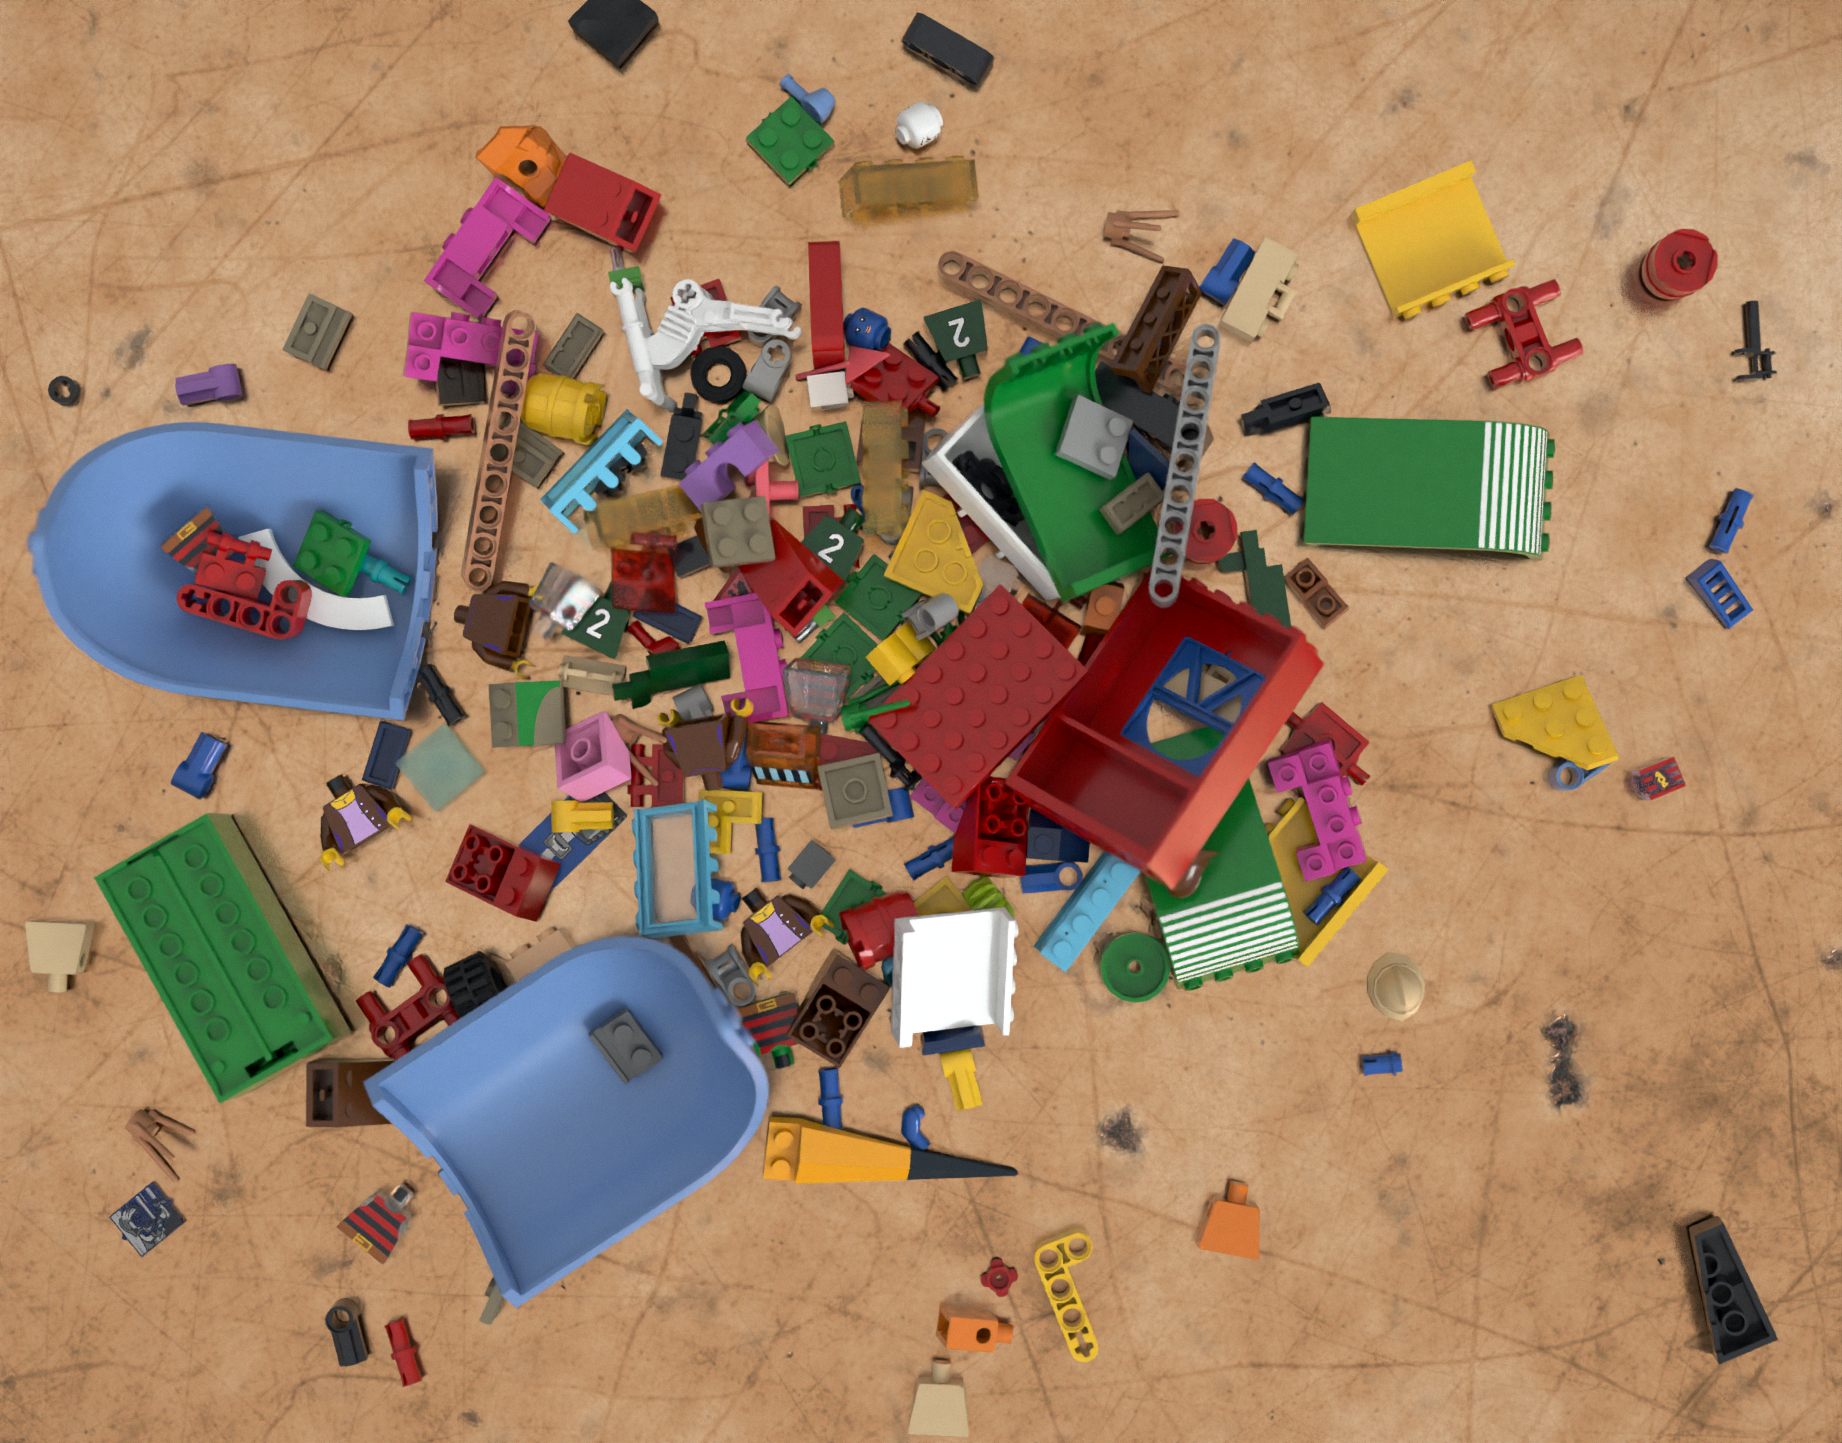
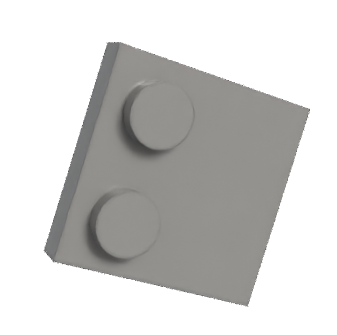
M1077 395L1072 399L1055 455L1111 480L1116 477L1133 420L1083 396Z

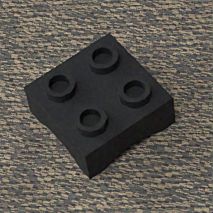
M587 0L571 16L568 23L574 31L619 67L659 18L653 9L640 0Z

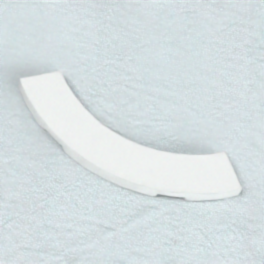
M271 529L238 537L239 540L249 543L251 540L261 542L260 546L272 549L269 561L256 558L254 564L266 568L262 584L272 595L276 586L282 581L303 580L311 587L312 598L307 619L325 626L348 630H374L394 626L386 595L371 598L341 597L327 593L301 578L289 566L290 564L282 555ZM291 586L288 591L289 599L292 602H295L298 598V591L294 586Z

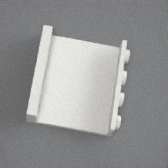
M1001 907L895 919L891 1034L900 1048L912 1046V1033L986 1024H996L1003 1035H1009L1010 1022L1014 1020L1011 994L1015 993V981L1012 976V969L1017 963L1014 938L1018 936V924L1007 909Z

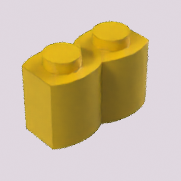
M907 622L886 638L866 656L867 660L889 686L897 680L902 685L915 674L912 668H918L930 656V653L936 649L927 636L917 641L915 638L917 633L910 622Z

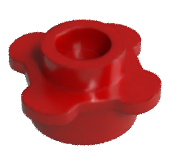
M994 1259L990 1263L991 1268L987 1274L981 1276V1284L996 1292L998 1297H1005L1012 1282L1017 1281L1018 1273L1015 1269H1008L1004 1266L1002 1260ZM998 1275L1002 1276L1001 1281H998L996 1279Z

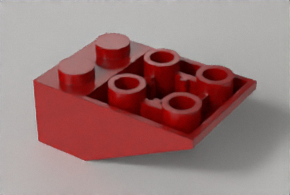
M569 152L543 211L622 250L636 253L662 195L636 181Z
M772 518L769 522L775 559L770 562L736 566L770 615L796 637L845 581L779 522Z
M989 776L968 797L953 839L951 872L996 878L1025 877L1029 806L1005 784L1007 779Z
M469 824L445 882L515 917L537 922L561 863Z

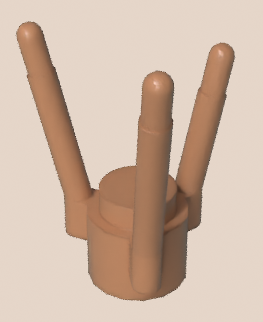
M1117 210L1116 213L1108 212L1104 237L1112 238V245L1125 247L1162 263L1164 262L1162 256L1126 241L1123 237L1129 238L1131 229L1161 230L1160 225L1132 222L1133 219L1177 217L1180 215V211L1126 212Z
M622 714L616 715L612 720L624 744L632 745L637 740L639 734L662 743L667 742V738L662 736V734L645 728ZM629 751L630 762L653 786H658V781Z
M139 1109L125 1125V1130L132 1134L131 1138L141 1145L172 1182H178L177 1176L149 1143L170 1161H174L175 1156L154 1137L159 1129L156 1122L190 1136L194 1135V1130L159 1115L153 1109L148 1114Z

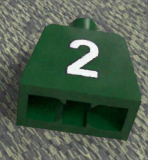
M981 299L924 316V326L936 350L940 352L941 359L945 365L951 366L958 363L963 379L980 375L981 371L977 357L988 353Z
M850 507L839 522L826 515L801 541L804 546L845 581L841 585L843 588L865 543L863 538L855 534V531L865 517Z
M610 581L604 596H598L585 615L573 624L571 630H567L565 626L561 634L618 661L626 638V630L629 627L632 616L630 610L620 606L628 589Z

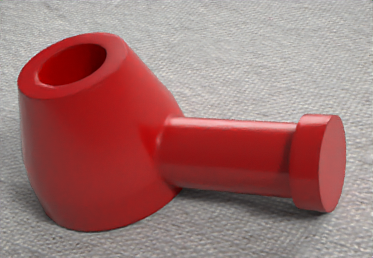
M638 620L634 621L626 630L645 647L649 655L681 649L678 643L670 636L655 641Z

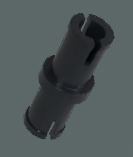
M917 331L912 335V338L918 343L919 347H916L910 338L903 345L908 348L922 366L939 376L938 385L944 392L950 386L942 378V375H945L951 384L955 383L959 378L942 361L940 352H935L920 335V332Z
M431 663L419 669L417 677L429 695V702L431 705H436L447 726L450 727L463 720L466 716L451 696L453 691L449 686L444 685Z

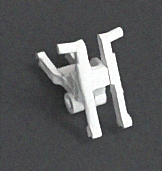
M622 279V289H619L620 286L615 282L610 283V289L616 295L623 323L621 327L622 332H625L634 371L638 375L640 393L645 398L668 411H674V408L677 407V402L665 395L661 369L669 370L679 366L693 350L697 349V344L700 343V338L703 337L704 332L746 330L786 336L792 340L799 338L803 333L800 327L790 331V328L794 326V321L788 317L781 318L784 313L780 309L775 310L736 304L730 301H716L709 292L695 281L684 279L675 285L672 292L675 305L674 307L668 306L664 319L661 320V325L657 329L658 332L654 334L653 329H650L644 306L646 300L644 291L636 288L635 293L637 296L634 299L633 286L628 279Z

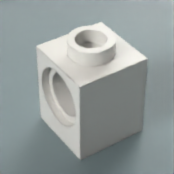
M844 371L807 376L812 411L849 407L848 398H854V392L849 388L850 383L845 384Z

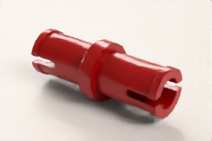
M439 414L435 418L408 420V432L411 440L427 437L446 439L450 435L474 434L475 431L472 414L451 417Z
M401 1319L384 1325V1328L387 1331L393 1351L390 1354L391 1359L396 1361L402 1386L405 1387L422 1381V1377L420 1376L414 1356L416 1352L415 1345L411 1346L404 1324L405 1321Z

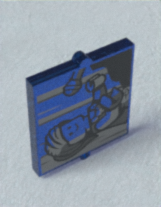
M154 1181L109 1216L122 1232V1239L128 1240L141 1257L186 1222L173 1206V1200L167 1198Z

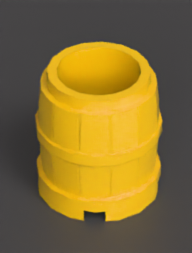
M549 373L533 375L525 388L521 420L528 428L548 434L550 437L573 439L575 443L591 445L597 437L596 434H592L595 425H602L605 413L606 392L600 391L604 388V385L595 382L585 383L566 375L560 376Z

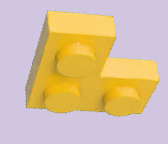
M699 789V801L705 799L717 805L716 812L708 813V826L715 828L717 832V840L709 842L710 853L730 854L732 823L761 824L763 792L706 791L705 789Z

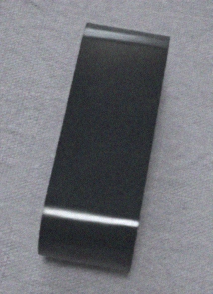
M918 12L901 39V42L912 51L974 86L980 85L995 59L984 48L934 19Z

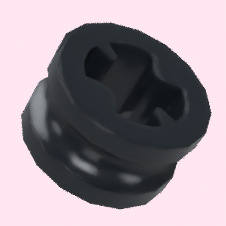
M58 376L50 382L48 393L50 398L61 406H71L78 401L80 388L69 377ZM67 383H69L68 391L70 395L68 397L61 395V399H59L58 396L61 393L58 389L59 386L64 385L67 387Z

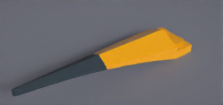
M769 1117L762 1175L763 1179L795 1181V1184L1001 1177L1016 1176L1018 1171L1011 1167L962 1159L889 1143L801 1118Z

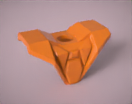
M528 125L500 126L496 134L481 150L476 151L475 158L493 176L500 173L523 188L524 197L544 209L567 156L550 138L545 129L541 126ZM524 160H531L536 163L537 170L532 174H527L525 170L519 167V164Z

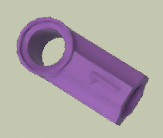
M236 364L217 365L209 368L208 372L175 378L176 393L180 404L183 406L213 399L215 401H227L243 396Z

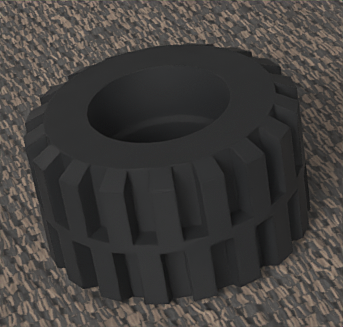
M481 951L444 968L446 990L460 1019L507 989L493 962Z

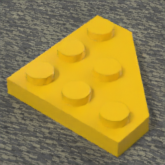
M922 490L884 573V577L930 598L940 593H947L956 602L958 610L970 615L984 585L952 502Z
M1582 674L1492 704V712L1503 736L1514 741L1518 739L1533 745V749L1556 758L1560 756L1575 762V766L1585 770L1618 760L1617 750Z

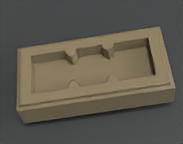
M576 313L542 365L556 375H566L573 379L604 330L579 313Z
M1147 472L1100 507L1099 511L1115 534L1118 535L1164 501V493L1151 474Z
M494 1278L491 1279L484 1294L489 1299L479 1319L480 1322L487 1325L494 1322L505 1299L501 1295Z

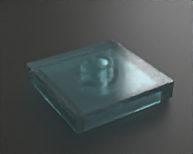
M445 723L395 762L397 767L435 812L485 772Z

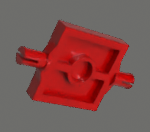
M890 343L880 351L889 353L890 356L850 382L849 388L897 421H900L908 412L917 408L922 409L932 418L940 411V406L927 398L928 393L938 384L939 376Z
M1320 702L1303 719L1294 711L1291 713L1286 722L1294 729L1289 740L1280 749L1281 752L1284 754L1291 753L1314 743L1331 739L1342 777L1349 774L1361 786L1366 783L1365 780H1368L1371 775L1367 774L1357 765L1360 754L1370 743L1366 738L1323 702Z

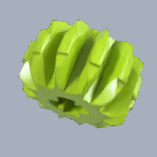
M982 876L978 880L975 879L963 891L964 899L973 910L1005 907L1012 917L1014 916L1013 907L989 877Z

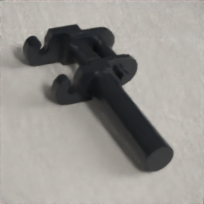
M1747 301L1745 304L1748 348L1736 349L1734 354L1743 353L1753 357L1754 372L1751 375L1736 376V381L1759 380L1764 375L1768 379L1771 378V375L1777 374V371L1772 370L1771 356L1775 355L1776 352L1770 351V348H1765V352H1761L1758 301ZM1758 357H1764L1765 371H1758Z
M868 723L863 725L859 733L890 763L889 767L892 770L890 777H898L904 783L903 790L905 792L910 789L913 790L915 788L914 785L921 780L922 776L915 769L910 772L904 766L906 760L899 752H895Z

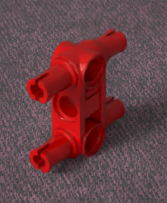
M1555 279L1531 288L1521 286L1510 289L1493 297L1489 304L1465 313V319L1470 330L1495 321L1500 323L1509 346L1513 362L1488 372L1490 384L1494 389L1517 380L1527 382L1555 371L1558 368V364L1584 354L1579 338H1574L1553 347L1549 345L1535 310L1536 306L1561 296L1559 285ZM1511 297L1518 301L1520 306L1518 312L1508 309L1506 306L1507 298ZM1530 356L1540 358L1542 361V369L1540 371L1531 368L1529 365Z
M422 954L414 957L407 963V966L422 987L419 992L394 1010L386 1013L372 991L366 992L355 1001L370 1022L368 1027L373 1043L381 1048L386 1056L389 1058L393 1057L395 1061L411 1051L409 1048L410 1042L438 1022L444 1020L449 1027L460 1019L449 998L444 977L436 975ZM440 990H444L447 1000L439 1007L435 1002V996ZM392 1027L395 1031V1038L388 1044L384 1039V1032L387 1028Z

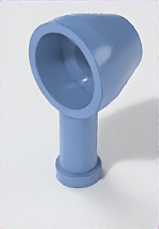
M790 74L784 76L780 81L779 86L794 96L818 124H822L828 118L836 101L827 89L820 88L808 93Z

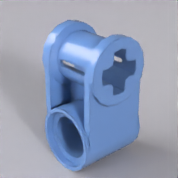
M1563 758L1550 769L1548 781L1556 790H1575L1604 770L1610 763L1585 770L1575 766V762ZM1564 768L1568 769L1572 774V780L1568 785H1565L1560 779V773Z

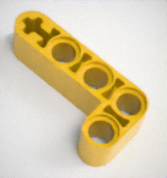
M1074 1228L1039 1242L1034 1248L1033 1255L1035 1265L1072 1356L1079 1362H1089L1098 1353V1343L1068 1267L1087 1259L1092 1253L1093 1247L1087 1232L1083 1229ZM1077 1237L1083 1238L1086 1241V1246L1082 1251L1073 1252L1069 1249V1243L1072 1239ZM1051 1249L1057 1254L1055 1261L1050 1264L1043 1263L1039 1259L1042 1251ZM1055 1280H1066L1069 1283L1067 1290L1063 1293L1054 1292L1051 1289V1285ZM1071 1308L1077 1309L1080 1312V1317L1077 1321L1070 1323L1063 1319V1314L1066 1310ZM1081 1330L1085 1342L1088 1343V1350L1082 1351V1348L1078 1347L1079 1342L1075 1332Z

